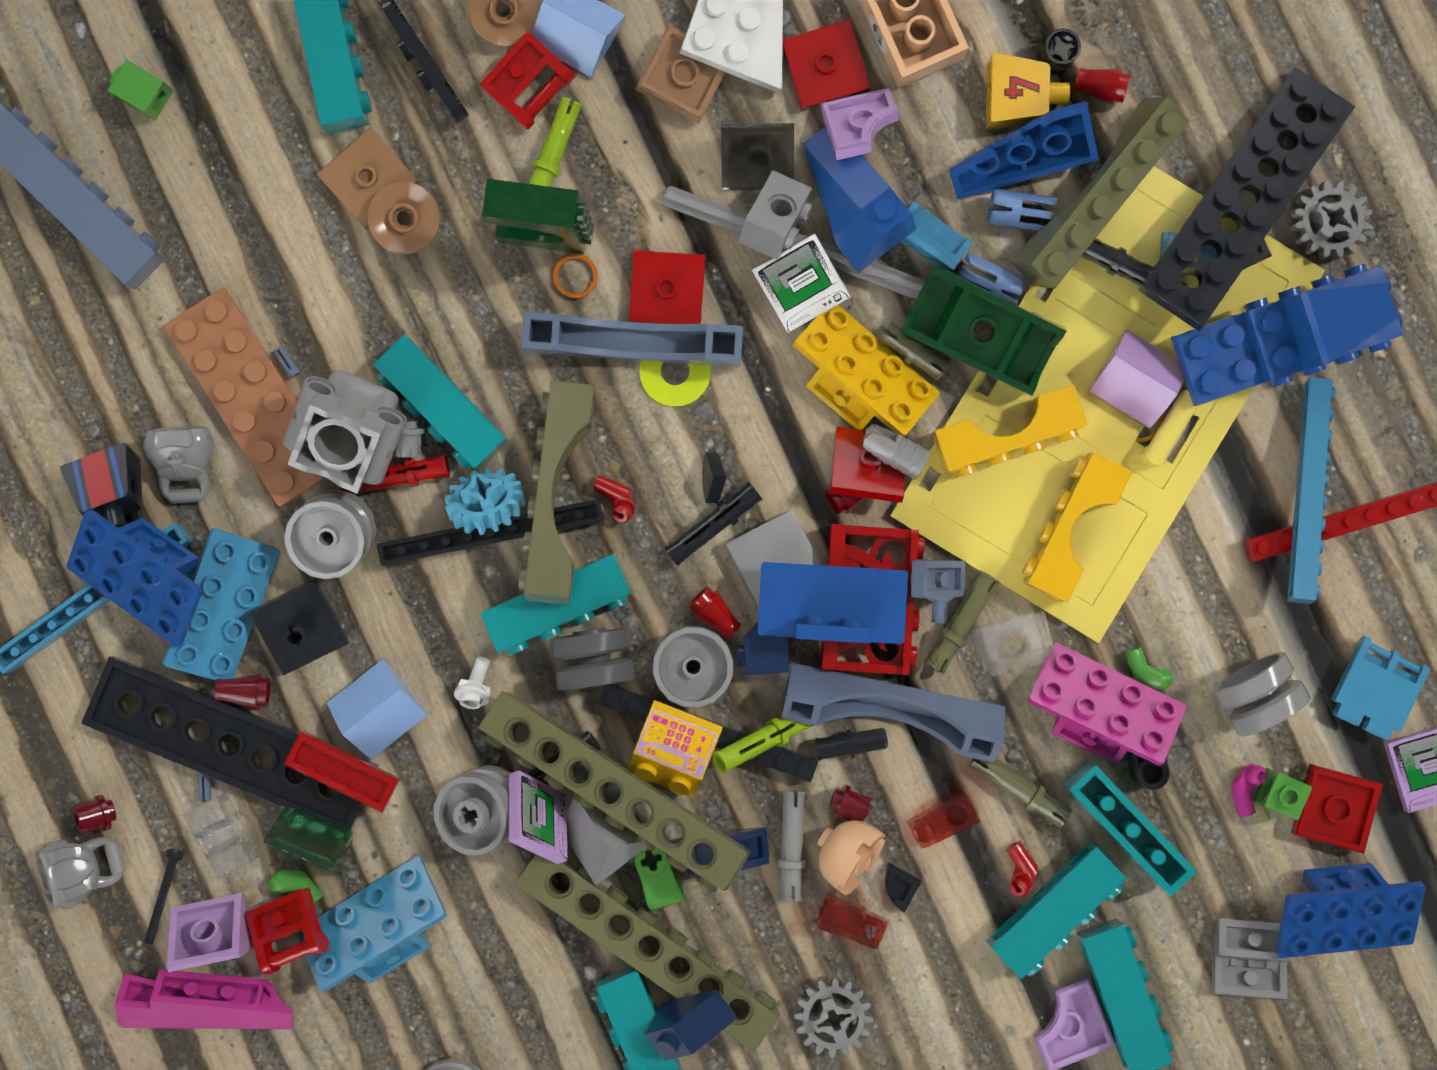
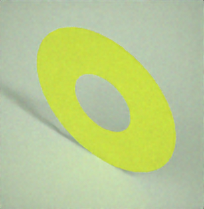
M640 362V380L645 391L655 401L667 406H684L692 403L704 393L710 381V365L688 364L689 376L687 380L679 385H671L661 375V367L664 362Z

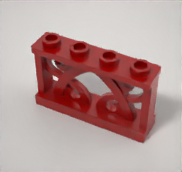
M830 524L827 566L860 568V564H862L865 568L905 570L908 572L904 642L898 644L897 655L889 661H881L876 658L872 653L870 643L822 640L821 669L909 675L910 667L916 668L917 646H911L912 631L918 632L920 611L914 610L915 597H911L910 575L912 572V560H923L925 540L924 538H919V530ZM846 535L877 537L869 553L845 544ZM895 540L903 546L905 555L900 564H894L891 561L890 557L893 551L887 552L881 562L875 558L878 549L883 543ZM877 642L878 646L881 649L887 651L884 645L885 643ZM863 645L864 653L869 662L837 660L838 651Z

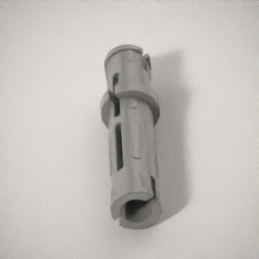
M782 790L781 859H777V867L780 868L779 900L791 902V899H794V902L802 901V869L806 868V860L802 859L805 791Z

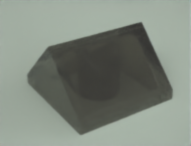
M794 123L721 124L722 190H760L764 187L772 170L793 179Z

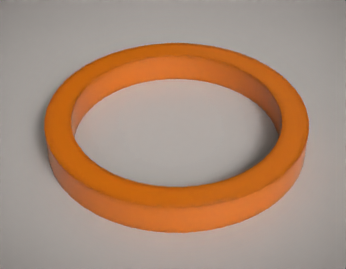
M569 254L560 259L553 271V281L557 290L562 295L571 299H580L588 296L595 289L598 281V272L596 266L588 257L581 254ZM572 259L585 261L593 271V281L590 287L579 294L565 291L558 281L559 269L565 262Z

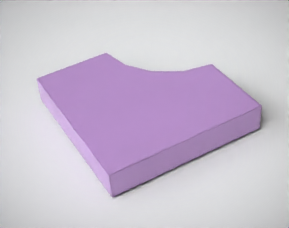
M890 88L820 104L821 115L836 160L871 153L872 141L876 133L886 125L899 121L898 109Z
M1088 976L1054 989L1056 1000L1054 1015L1046 1028L1034 1035L1047 1070H1057L1116 1046Z

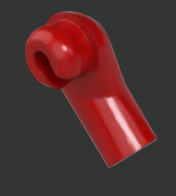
M600 474L595 482L593 491L610 498L613 510L612 517L618 523L628 522L633 518L636 508L631 490L627 486Z
M1017 841L1010 845L1006 852L1016 865L1010 884L1011 893L1016 897L1022 898L1032 892L1038 875V866L1023 843Z

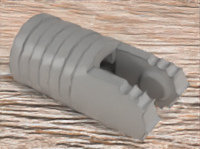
M872 424L866 428V436L863 438L864 443L862 446L865 448L864 450L880 458L883 463L890 465L903 474H907L912 479H916L930 455V450L921 447L917 443L915 444L908 438H904L899 433L896 435L886 428H881L877 424Z

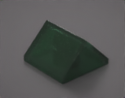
M286 805L267 833L263 843L272 849L340 875L353 831Z

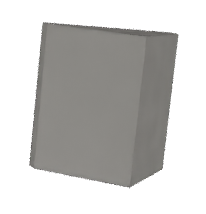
M618 785L606 787L604 791L605 798L610 803H615L621 794ZM575 794L566 813L567 840L593 882L598 885L645 849V847L635 840L638 834L627 827L621 831L605 820L607 815L596 806L593 811L587 809L574 800L577 795ZM635 810V817H636V819H637L640 823L644 824L643 821L641 820L640 816L638 815V813H637L636 810Z

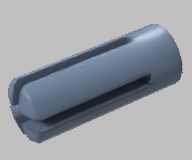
M284 346L274 350V355L290 379L300 374V370Z
M198 772L199 801L209 802L212 800L211 777Z

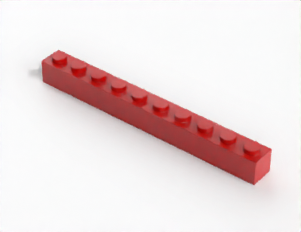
M1437 481L1322 516V518H1325L1326 523L1324 531L1321 532V540L1325 541L1437 507ZM1293 525L1243 540L1249 561H1259L1291 551Z

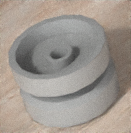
M334 489L318 493L294 512L287 523L284 540L288 555L299 569L313 577L332 579L342 577L353 570L367 555L374 544L376 525L373 513L363 500L351 492Z
M686 626L673 631L660 643L654 656L653 675L659 690L670 701L683 707H702L715 702L726 692L733 677V658L727 643L716 632L703 626ZM697 660L700 663V670L698 672L694 671L692 674L689 673L686 669L687 662Z
M1277 652L1257 659L1231 673L1214 687L1213 693L1220 705L1224 708H1235L1229 720L1239 736L1253 735L1277 725L1304 708L1310 701L1311 696L1302 681L1288 680L1294 671V667L1285 652Z
M484 765L450 780L439 791L434 803V821L439 835L449 847L464 855L478 856L488 853L509 841V774L511 772L500 766Z

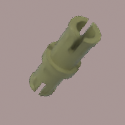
M891 322L886 330L897 337V340L884 332L878 341L883 342L905 357L904 362L908 365L912 362L932 376L934 380L938 381L943 372L934 367L932 363L945 371L951 362L946 361L927 348L924 343L902 333L901 328L896 326L894 322Z

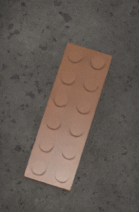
M222 287L163 325L165 331L278 507H284L327 479L321 475L306 473L287 465L292 452L284 446L283 439L298 399L226 288Z

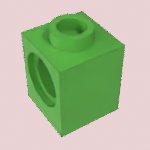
M125 60L122 66L115 69L111 75L110 87L108 89L116 98L155 121L174 91L164 81L128 60Z
M1266 768L1267 779L1265 783H1261L1258 786L1253 801L1299 820L1312 786Z

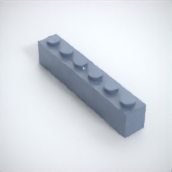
M0 103V164L122 283L136 290L165 260L157 251L161 247L160 244L145 231L140 235L131 226L135 220L120 206L114 210L106 202L110 196L94 181L88 185L80 177L84 171L72 159L66 156L63 160L54 152L58 148L56 143L42 131L37 135L29 127L32 120L16 106L10 110Z

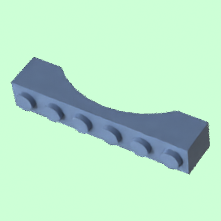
M524 312L521 348L525 353L740 367L743 326L707 323H635L555 313Z
M796 663L791 664L781 719L817 726L831 720L846 717L873 716L888 718L910 724L930 733L946 743L958 755L990 762L996 761L1004 740L1005 706Z

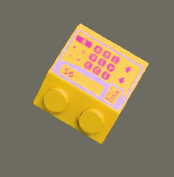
M654 700L627 770L646 782H654L669 788L675 794L694 798L723 727Z

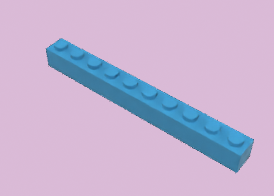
M1309 377L1304 383L1287 602L1312 604L1320 596V585H1317L1318 576L1322 572V563L1319 562V554H1322L1324 548L1321 532L1325 529L1326 521L1325 518H1322V515L1327 505V496H1324V488H1327L1329 482L1326 466L1330 463V452H1327V449L1332 439L1329 422H1332L1334 410L1331 409V401L1335 397V387H1332V379Z
M173 523L162 531L183 547L193 542L181 523ZM88 584L0 648L1 673H12L111 600Z

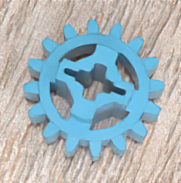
M489 467L486 468L484 474L474 470L469 479L461 476L459 478L460 485H451L449 487L451 494L445 496L447 504L445 508L449 520H453L456 529L464 527L465 533L468 534L474 528L478 529L480 535L484 534L486 528H492L494 532H497L499 530L498 525L501 523L508 526L511 525L510 517L520 516L521 511L519 507L525 506L521 482L516 480L514 473L506 476L505 470L502 468L496 473H492Z

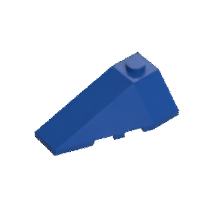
M1084 101L1049 111L950 168L949 172L957 199L1099 160L1087 102Z
M826 127L803 143L836 245L858 273L917 229L912 213L862 155L836 160Z

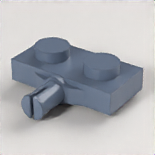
M912 560V572L910 575L911 597L927 598L932 601V623H947V601L954 597L965 596L966 561Z

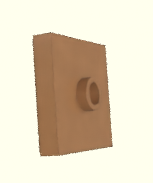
M668 24L636 90L699 124L725 72L679 54L686 33Z
M371 127L317 173L318 177L366 230L369 228L367 211L370 201L382 187L399 181L420 183Z

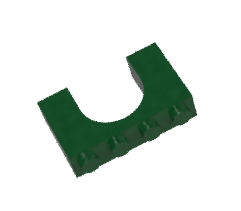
M487 178L482 217L486 223L497 225L495 237L499 243L584 254L585 244H592L594 223H591L592 217L589 216L587 203L582 201L579 190Z

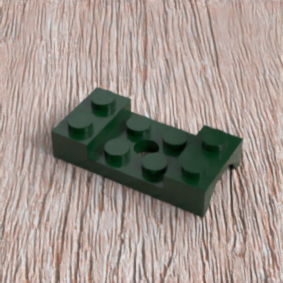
M935 263L901 328L902 333L1033 396L1041 373L1052 352L1067 332L1065 327L1003 299ZM979 321L990 322L994 326L992 337L987 340L975 338L973 335L975 324Z

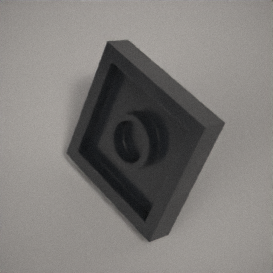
M316 578L251 609L249 612L283 676L349 644V639Z

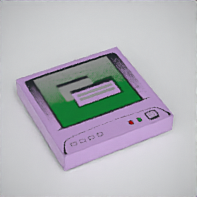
M1437 727L1383 742L1404 812L1410 813L1437 805Z
M519 770L510 773L509 842L556 864L567 861L566 794Z

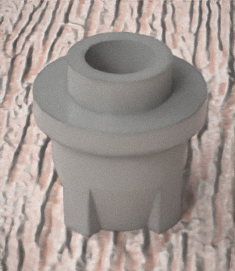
M406 418V424L394 450L393 457L416 458L418 455H421V434L425 433V427L418 425L417 419Z

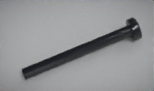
M167 849L165 856L169 859L144 940L146 944L152 945L154 942L177 861L183 860L184 853L177 849Z

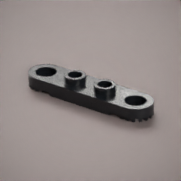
M381 0L378 2L401 37V40L396 42L397 46L407 61L415 58L421 67V70L416 72L427 91L432 88L436 90L457 123L470 116L463 104L460 103L461 101L457 99V95L400 9H398L394 0Z

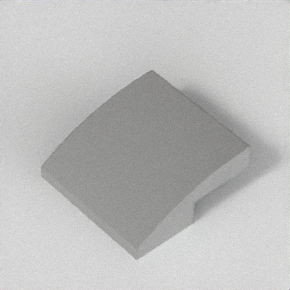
M792 509L724 545L757 609L759 608L761 564L763 562L821 565Z
M1217 919L1213 949L1211 994L1273 1000L1288 999L1287 962L1292 961V957L1280 958L1276 953L1281 923Z

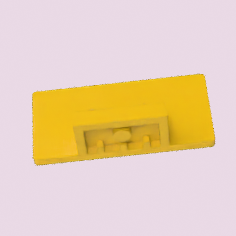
M839 305L818 315L793 343V346L819 368L806 384V387L855 429L862 430L875 416L896 435L899 433L905 437L940 395V392L884 343L878 341L877 337Z

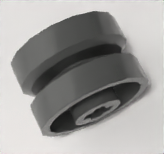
M606 627L572 632L573 635L550 639L552 657L554 659H576L577 663L560 667L555 671L557 690L587 688L636 679L633 659L629 657L611 659L610 653L625 651L631 646L629 627L606 630Z

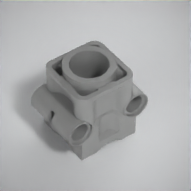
M344 370L333 371L328 379L317 376L307 377L283 439L284 446L292 452L287 465L306 473L326 477L339 487L356 494L359 492L363 482L374 485L380 484L385 477L407 420L405 415L397 410L398 396L391 390Z

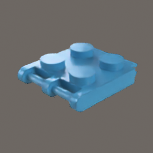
M1363 635L1359 639L1331 698L1332 701L1337 703L1332 715L1355 726H1359L1365 716L1362 729L1388 741L1393 730L1401 732L1429 674L1430 667L1424 664L1418 666L1400 657V652L1395 650L1389 652L1371 643V638ZM1367 650L1373 651L1385 657L1386 660L1383 661L1366 652ZM1399 664L1403 667H1406L1414 671L1415 674L1412 675L1404 670H1401L1397 668L1396 665Z

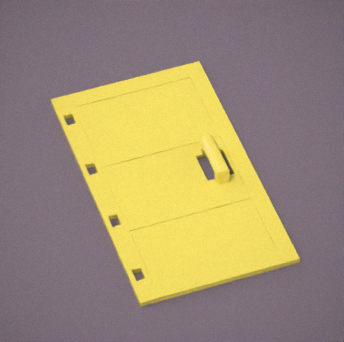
M1154 166L1096 238L1117 249L1122 247L1127 250V254L1154 267L1160 259L1162 233L1171 232L1178 234L1204 196ZM1227 217L1220 219V225L1225 231H1237V225L1234 220ZM1266 235L1264 240L1272 256L1242 270L1205 325L1247 311L1245 307L1247 303L1265 297L1268 304L1280 300L1279 292L1300 286L1301 292L1312 289L1311 281L1320 279L1325 270ZM1080 257L1057 287L1053 288L1045 302L1034 297L1040 287L1034 286L1031 283L1018 306L1030 312L1033 311L1065 327L1067 330L1043 369L1033 396L998 379L989 395L985 396L977 392V389L987 374L978 370L944 426L970 419L980 430L987 434L999 437L1011 436L1019 433L1028 423L1033 410L1034 398L1074 384L1088 424L1078 429L1080 436L1059 443L1057 437L1044 441L1046 448L1029 454H1025L1023 448L1010 452V460L990 466L989 460L975 464L977 471L957 478L954 471L945 474L934 443L922 471L916 479L910 481L904 491L902 503L896 504L890 517L911 530H919V535L960 560L966 561L968 565L978 571L981 570L991 575L1004 587L1096 643H1100L1255 386L1198 406H1193L1185 380H1183L1177 396L1172 401L1174 403L1150 444L1144 447L1136 442L1144 425L1088 392L1089 388L1125 330H1129L1178 360L1171 337L1194 328L1139 292V285L1117 274L1112 276L1106 273L1107 269ZM1181 275V280L1187 283V287H1198L1199 282L1196 276ZM1194 415L1198 419L1170 463L1166 458L1190 418ZM1094 452L1133 471L1116 505H1096L1083 512L1076 520L1072 528L1070 543L1072 553L1084 571L1069 602H1061L1023 583L1027 575L1023 574L1022 571L1030 555H1037L1042 545V542L1038 541L1045 524L1048 521L1053 523L1059 511L1054 508L1063 489L1069 491L1075 479L1070 475L1076 461L1080 456L1085 458L1088 453ZM931 467L940 475L931 490L928 491L923 487H919V484Z

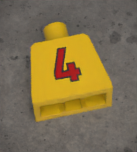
M992 53L987 62L986 130L1027 125L1048 113L1049 104L1068 105L1070 84L1050 82V64L1001 53Z

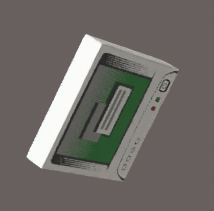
M815 233L795 244L791 250L783 251L778 260L771 258L752 270L787 333L851 297Z

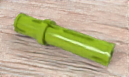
M567 97L560 98L559 106L539 159H534L532 168L534 172L529 184L550 187L554 177L557 178L561 170L558 167L578 114L582 109V105L579 102L574 101L569 114H567L566 111L571 99Z
M772 718L766 722L765 727L743 737L720 751L714 752L712 754L714 765L722 774L727 773L730 769L774 746L782 747L789 742V738L811 728L813 725L781 718ZM786 727L785 730H783V731H781V732H779V733H777V734H775V735H773V736L770 737L771 734H773V733H775V732H777V731H779V730H781V729H783V728ZM756 743L755 746H753V747H751V748H749V749H747V750H745V751L739 753V751H741V750L747 748L748 746H750V745Z

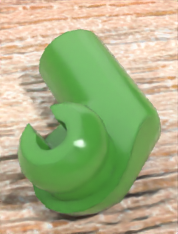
M1142 647L1124 652L1134 680L1159 692L1171 686L1173 682L1171 672L1165 668L1160 670L1149 666Z
M300 870L278 871L272 875L268 882L269 891L276 896L310 888L314 903L324 896L306 873Z

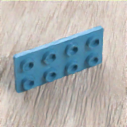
M212 528L195 568L183 574L202 587V596L183 644L178 647L173 646L171 643L168 644L162 660L163 665L212 680L234 678L254 624L249 612L251 609L261 605L280 550L267 544Z
M416 856L318 917L321 931L326 934L329 940V948L326 952L319 955L309 954L306 958L319 990L326 992L353 974L371 984L431 947L430 941L423 931L446 918L447 913L427 868L420 857ZM303 930L297 932L299 941H305Z

